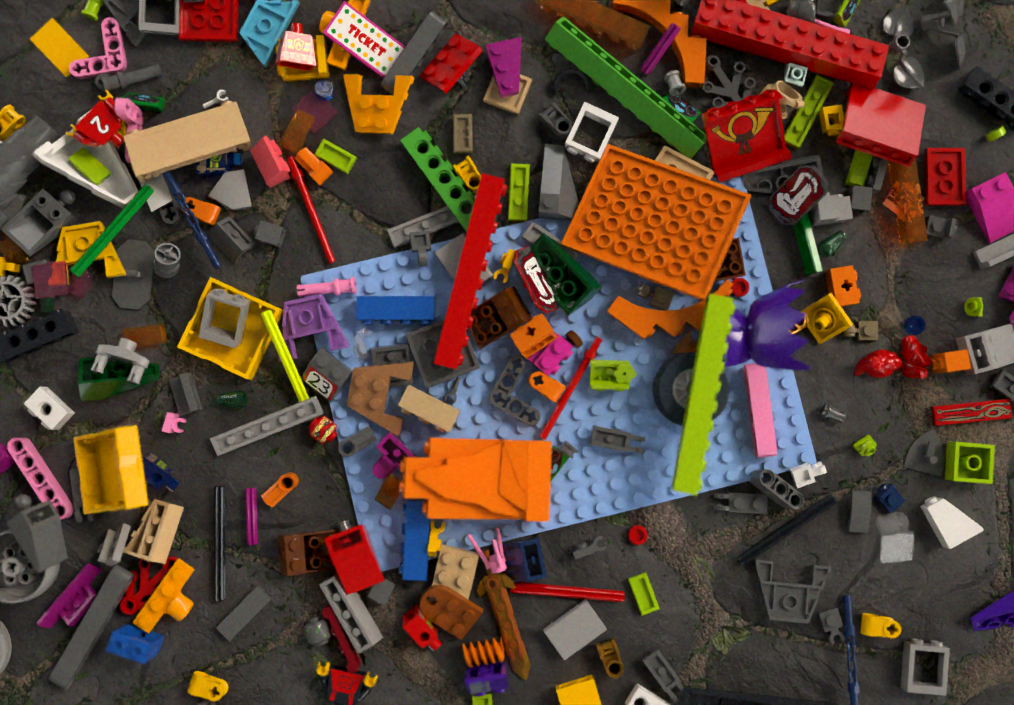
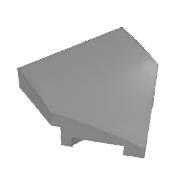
M244 170L225 172L208 195L210 199L217 201L228 211L229 209L240 210L252 207Z
M123 523L116 531L108 529L104 542L98 548V553H100L98 561L108 566H113L120 562L131 528L130 525Z

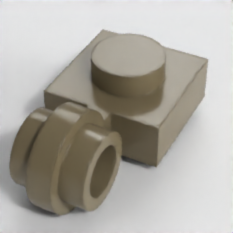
M644 284L637 287L636 291L639 297L648 299V296L652 297L649 305L662 310L669 309L674 292L656 286L653 293L651 292L652 288Z
M857 321V328H855V325H852L841 333H843V337H854L855 333H857V341L878 340V321Z

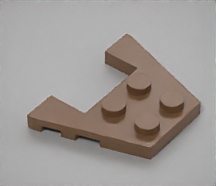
M414 362L353 368L347 406L393 434L400 436L404 418L385 413L390 380L392 376L410 381Z

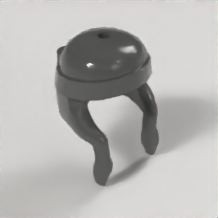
M790 0L787 7V16L814 24L815 15L830 18L834 17L835 14L817 10L818 0Z

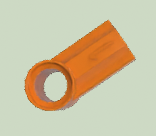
M306 147L301 149L295 157V160L309 172L310 177L320 186L334 173Z
M292 472L282 475L278 481L261 495L263 501L273 508L298 486V476ZM286 477L292 480L291 487L285 484L284 480Z

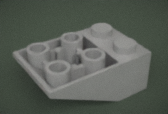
M1012 323L956 338L959 351L968 349L971 369L965 370L966 375L978 374L1014 363V330Z

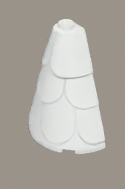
M84 114L77 120L76 125L84 118L86 114ZM65 134L53 144L48 141L33 152V156L43 165L66 176L69 180L91 190L92 194L122 209L138 193L125 163H122L114 144L110 141L105 146L93 147L83 145ZM82 147L111 172V176L98 186L94 185L69 162L68 158Z

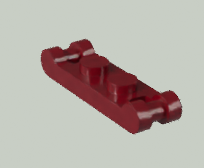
M328 604L323 609L322 614L325 618L329 619L331 633L334 637L337 636L339 640L338 648L341 654H345L348 660L347 670L354 673L361 665L360 658L334 610Z

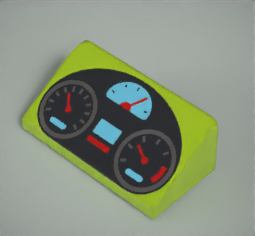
M843 0L833 18V22L845 27L860 0Z

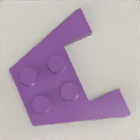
M322 294L284 302L282 337L293 360L298 359L294 339L327 332L331 351L350 347Z

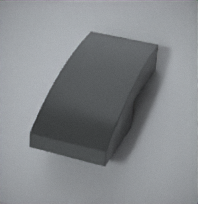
M851 490L848 506L850 515L847 526L849 532H869L872 503L871 491Z

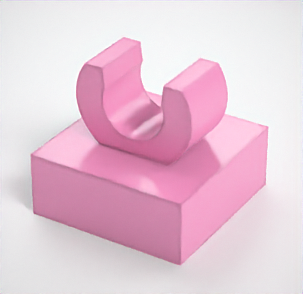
M167 412L162 431L182 433L184 430L179 429L177 424L179 422L186 423L187 420L179 418V414Z

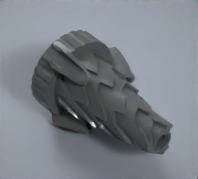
M37 115L25 126L14 131L5 141L2 142L0 140V229L24 206L27 197L16 192L28 181L26 178L40 164V161L33 156V152L48 141L52 144L58 135L51 126Z

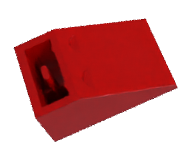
M361 524L325 538L330 557L347 595L385 581L365 525Z

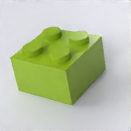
M947 441L945 480L993 484L995 445Z

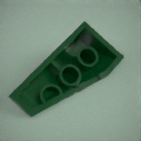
M542 233L531 246L540 268L545 273L546 282L551 286L556 303L568 316L589 302L602 288L587 270L545 233Z
M96 357L79 359L78 387L81 401L105 399L160 379L159 364L149 363L138 385L135 382L127 381L133 367L131 363H124V361L118 359L116 362L107 361L103 374H99L90 370Z

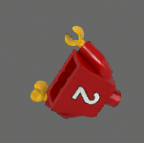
M105 90L107 96L102 98L98 95L100 101L76 126L71 124L73 132L68 133L66 131V134L83 145L93 147L105 146L110 141L117 148H120L125 142L124 138L118 133L123 127L121 125L123 119L117 116L115 112L113 96L108 90Z

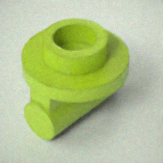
M971 297L965 302L964 310L969 316L983 317L982 297Z
M868 434L852 446L861 456H870L876 451L877 443Z

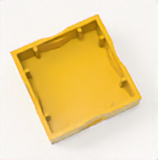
M210 277L198 301L197 310L189 321L177 347L197 357L216 363L243 378L253 380L271 341V336L261 313L271 310L278 325L284 310ZM213 289H222L228 294L242 295L245 299L251 300L243 340L237 348L199 337L206 296ZM216 301L212 326L236 333L241 308Z
M137 426L115 428L99 433L73 437L80 475V490L84 514L148 505Z

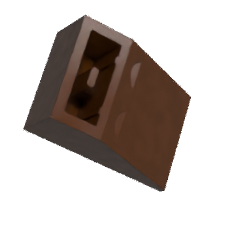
M733 238L714 282L746 276L739 238Z
M512 286L477 306L476 310L472 309L471 317H474L472 327L467 329L480 350L511 333L517 327L528 323L532 316L515 286Z
M339 529L278 535L280 574L291 576L336 569L330 557L325 538L340 533Z

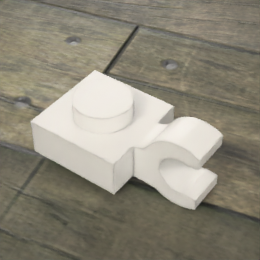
M821 461L816 462L812 466L807 462L790 469L797 488L814 483L815 476L827 473L825 465H822Z

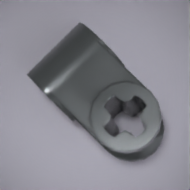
M551 102L550 107L543 113L540 112L538 116L558 138L566 139L571 132L572 122L558 105ZM566 125L569 129L563 132L558 127Z

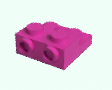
M557 334L559 338L527 358L547 376L550 373L554 376L560 369L558 365L562 359L566 361L573 353L571 351L573 346L559 334Z

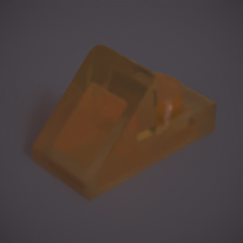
M1 230L3 241H0V250L7 263L28 261L27 253Z
M692 329L688 330L671 349V354L696 353L698 340L693 344Z
M389 474L374 500L391 510L401 495L399 493V482L401 480Z

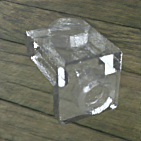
M367 329L358 331L356 336L352 338L355 343L353 347L354 353L361 360L370 358L364 339L373 336L372 331H367Z

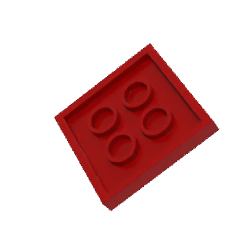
M180 0L179 39L181 41L237 42L239 0H203V2L184 3L183 0Z

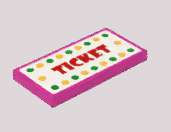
M346 1L343 2L323 31L325 36L383 79L405 49L404 45Z

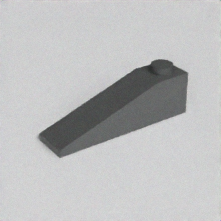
M545 144L539 218L572 220L578 208V199L564 145Z
M820 154L780 162L744 174L745 189L754 192L774 193L800 165H814L823 175Z

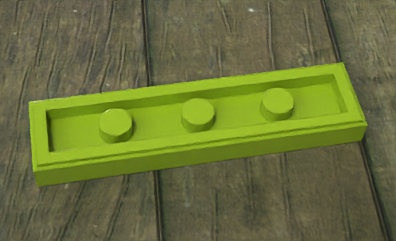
M819 75L815 76L803 99L804 107L798 108L784 134L787 145L796 150L800 148L833 86V82Z

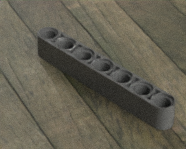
M118 564L111 570L50 675L49 681L64 690H67L72 685L135 574Z

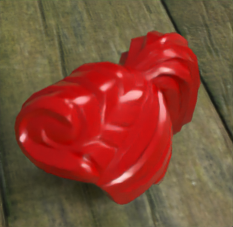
M913 335L904 337L901 344V355L904 359L901 367L902 374L909 378H926L928 370L925 367L931 364V359L926 353L928 348L921 344Z
M883 349L875 350L865 358L860 359L855 366L854 376L866 372L874 378H885L902 367V360L895 352Z

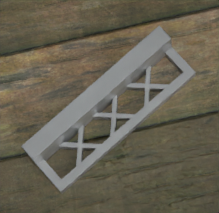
M1014 234L973 252L980 269L993 266L1014 256Z

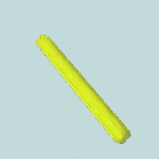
M272 311L262 312L261 316L299 402L309 399Z

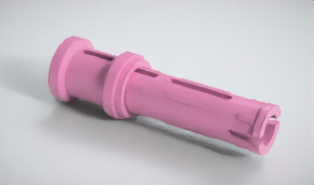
M351 277V279L345 280L336 278L333 282L297 285V290H300L297 291L298 297L329 293L339 296L341 293L348 292L356 294L357 283L355 277Z

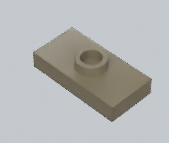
M453 114L454 153H473L472 114Z

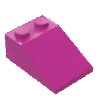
M1006 172L966 191V201L988 243L1014 231V187Z

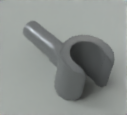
M456 378L451 392L445 396V401H447L448 395H452L454 397L452 404L456 402V392L461 378Z

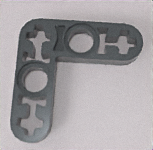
M513 356L508 361L490 394V402L495 407L528 425H536L541 418L539 411L510 395L525 368L524 359L520 356ZM519 359L522 367L521 369H516L514 373H518V376L515 377L513 374L506 372V370L509 368L511 371L513 368L511 362ZM503 377H512L513 384L510 387H505L502 384ZM501 393L504 400H507V397L511 398L507 403L506 409L502 408L504 403L499 401L496 404L494 402V394L498 395ZM512 402L520 404L521 409L518 413L510 411L509 406ZM524 406L528 407L526 412L532 413L534 411L536 413V421L532 420L529 422V417L523 415V418L519 417L523 412Z

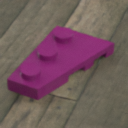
M521 37L485 45V51L500 98L518 95L520 88Z

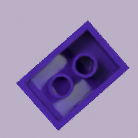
M505 661L494 664L488 663V665L481 664L478 667L475 665L472 668L467 667L465 684L469 694L483 696L486 692L494 691V693L505 692V689L509 688Z

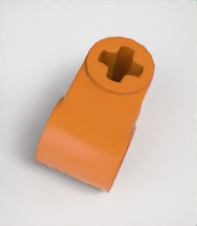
M187 197L186 203L188 206H195L194 209L190 210L195 214L196 218L215 226L221 207Z
M533 372L528 378V383L533 389L554 403H557L566 388L562 383L542 372ZM541 376L540 381L542 383L534 385L535 380H533V377Z

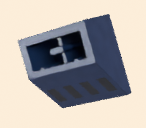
M539 536L502 544L507 567L506 573L513 582H528L547 578Z

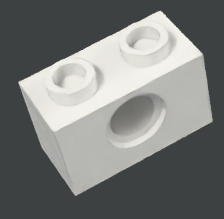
M39 387L24 403L28 407L27 411L34 417L40 418L42 420L41 424L48 430H59L75 413L48 387ZM48 405L51 407V412L49 414L46 413V407Z

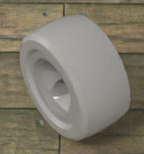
M10 529L0 533V601L5 603L26 602L42 595L52 586L58 576L60 563L37 573L34 568L30 567L28 557L22 554L23 549ZM11 550L13 551L12 557L8 555ZM24 574L28 575V581L23 580L22 577Z

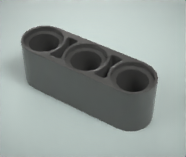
M756 469L751 473V483L785 509H799L803 506V495L769 469Z

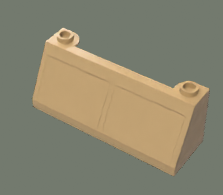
M226 101L219 107L141 131L139 129L131 130L128 132V135H124L135 176L141 183L152 181L150 177L153 174L155 177H158L160 173L230 151L237 152V148L243 149V151L253 148L237 102Z

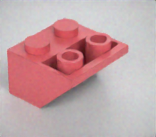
M267 135L264 136L250 152L266 184L271 188L290 179L288 172L291 170L283 157H280L282 151L278 144H276L274 139L270 140Z

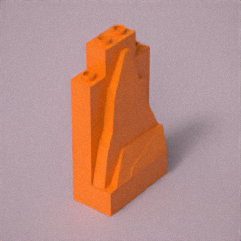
M427 438V442H424V454H427V457H403V461H400V473H403V481L399 482V493H402L404 498H425V502H422V513L425 514L426 518L549 521L552 441Z

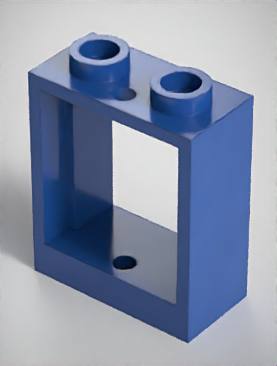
M127 623L112 632L106 651L144 664L159 654L165 635L154 631L148 634L140 627Z

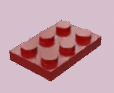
M455 33L420 74V77L425 82L447 94L483 50L477 44Z
M926 148L924 150L926 206L966 205L965 148Z

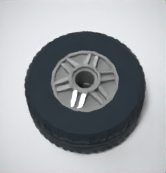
M695 352L680 354L666 361L659 368L653 381L652 393L655 405L658 407L657 409L667 420L680 426L683 425ZM724 371L719 375L718 381L721 382V388L719 393H716L717 409L715 413H712L711 421L720 416L729 399L730 387Z

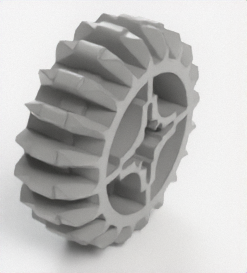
M11 275L8 277L0 276V307L4 308L8 315L5 317L0 312V326L10 327L12 325L16 327L18 322L21 324L25 323L24 318H31L28 314L29 312H35L31 307L37 304L35 301H32L36 295L31 293L33 288L28 286L26 281H22L20 277L15 278ZM11 286L16 287L21 295H15L14 291L11 290Z

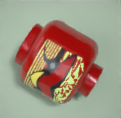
M317 416L308 427L310 429L309 435L320 444H325L327 441L331 443L338 434L335 432L337 424L326 416Z

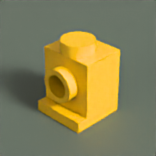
M842 105L827 106L819 110L818 116H820L822 133H828V136L839 134L844 121Z

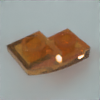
M298 109L290 121L280 145L297 154L307 139L306 134L314 124L315 117Z
M163 323L122 329L124 338L136 342L137 347L167 342Z

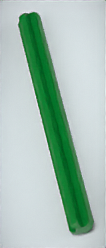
M145 184L71 267L70 271L74 275L81 276L154 193V190L149 185Z

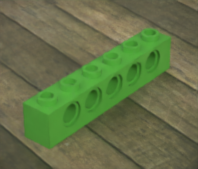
M418 127L400 141L467 233L472 212L464 214L462 211L467 206L472 207L473 210L475 197L470 190L466 192L463 188L465 183L460 176L455 177L452 173L454 168L449 161L444 162L441 158L443 153L438 146L433 147L430 143L432 138L427 131L422 132ZM421 147H428L426 153H419ZM432 162H439L437 168H430ZM443 177H450L448 183L443 184L440 182ZM455 191L461 192V196L458 199L451 197Z

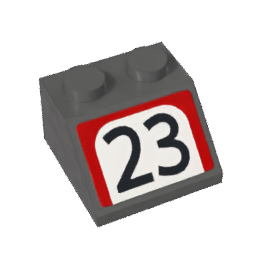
M320 348L308 364L301 380L332 403L352 377L353 370L327 350Z

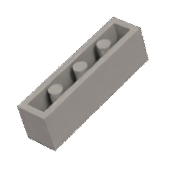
M338 574L319 585L358 654L375 645L383 638L358 592L347 595Z

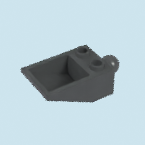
M42 189L1 230L29 256H32L58 238L62 227L72 226L78 220L64 207L74 203L76 196L73 191L66 189L60 193V199L56 200L45 189Z
M18 496L14 501V505L22 512L6 523L36 572L40 573L68 558L60 516L50 500L30 507L31 499L29 496Z

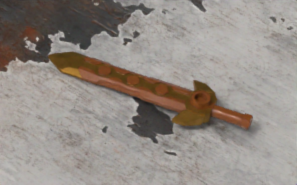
M488 549L483 550V551H482L483 554L485 555V557H486L487 560L489 561V560H490V559H489V557H490V555H489V554H490V553H489V550H488ZM491 568L486 569L487 575L479 583L478 595L481 598L488 591L487 593L505 643V649L512 670L523 680H526L531 665L506 587L514 589V582L505 573H492Z

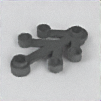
M710 55L705 60V69L709 72H714L724 88L714 86L711 82L707 81L701 87L704 94L711 93L729 97L732 101L736 102L744 100L745 97L751 95V91L756 85V81L752 77L746 78L743 82L745 89L742 99L738 95L741 74L745 70L743 62H736L733 66L734 74L731 84L720 67L719 57ZM710 60H715L716 65H712ZM736 66H741L742 70L738 71ZM746 82H752V86H748ZM704 86H710L711 90H705ZM716 97L712 101V108L726 106L727 102H724L720 97ZM715 101H719L721 106H716Z

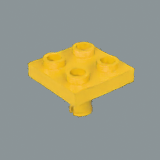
M832 293L800 311L807 315V327L819 344L824 343L853 325Z

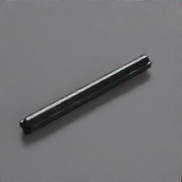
M224 485L214 487V601L217 602L225 600L226 487Z
M832 495L826 496L737 556L738 562L742 566L746 565L835 505L836 500Z

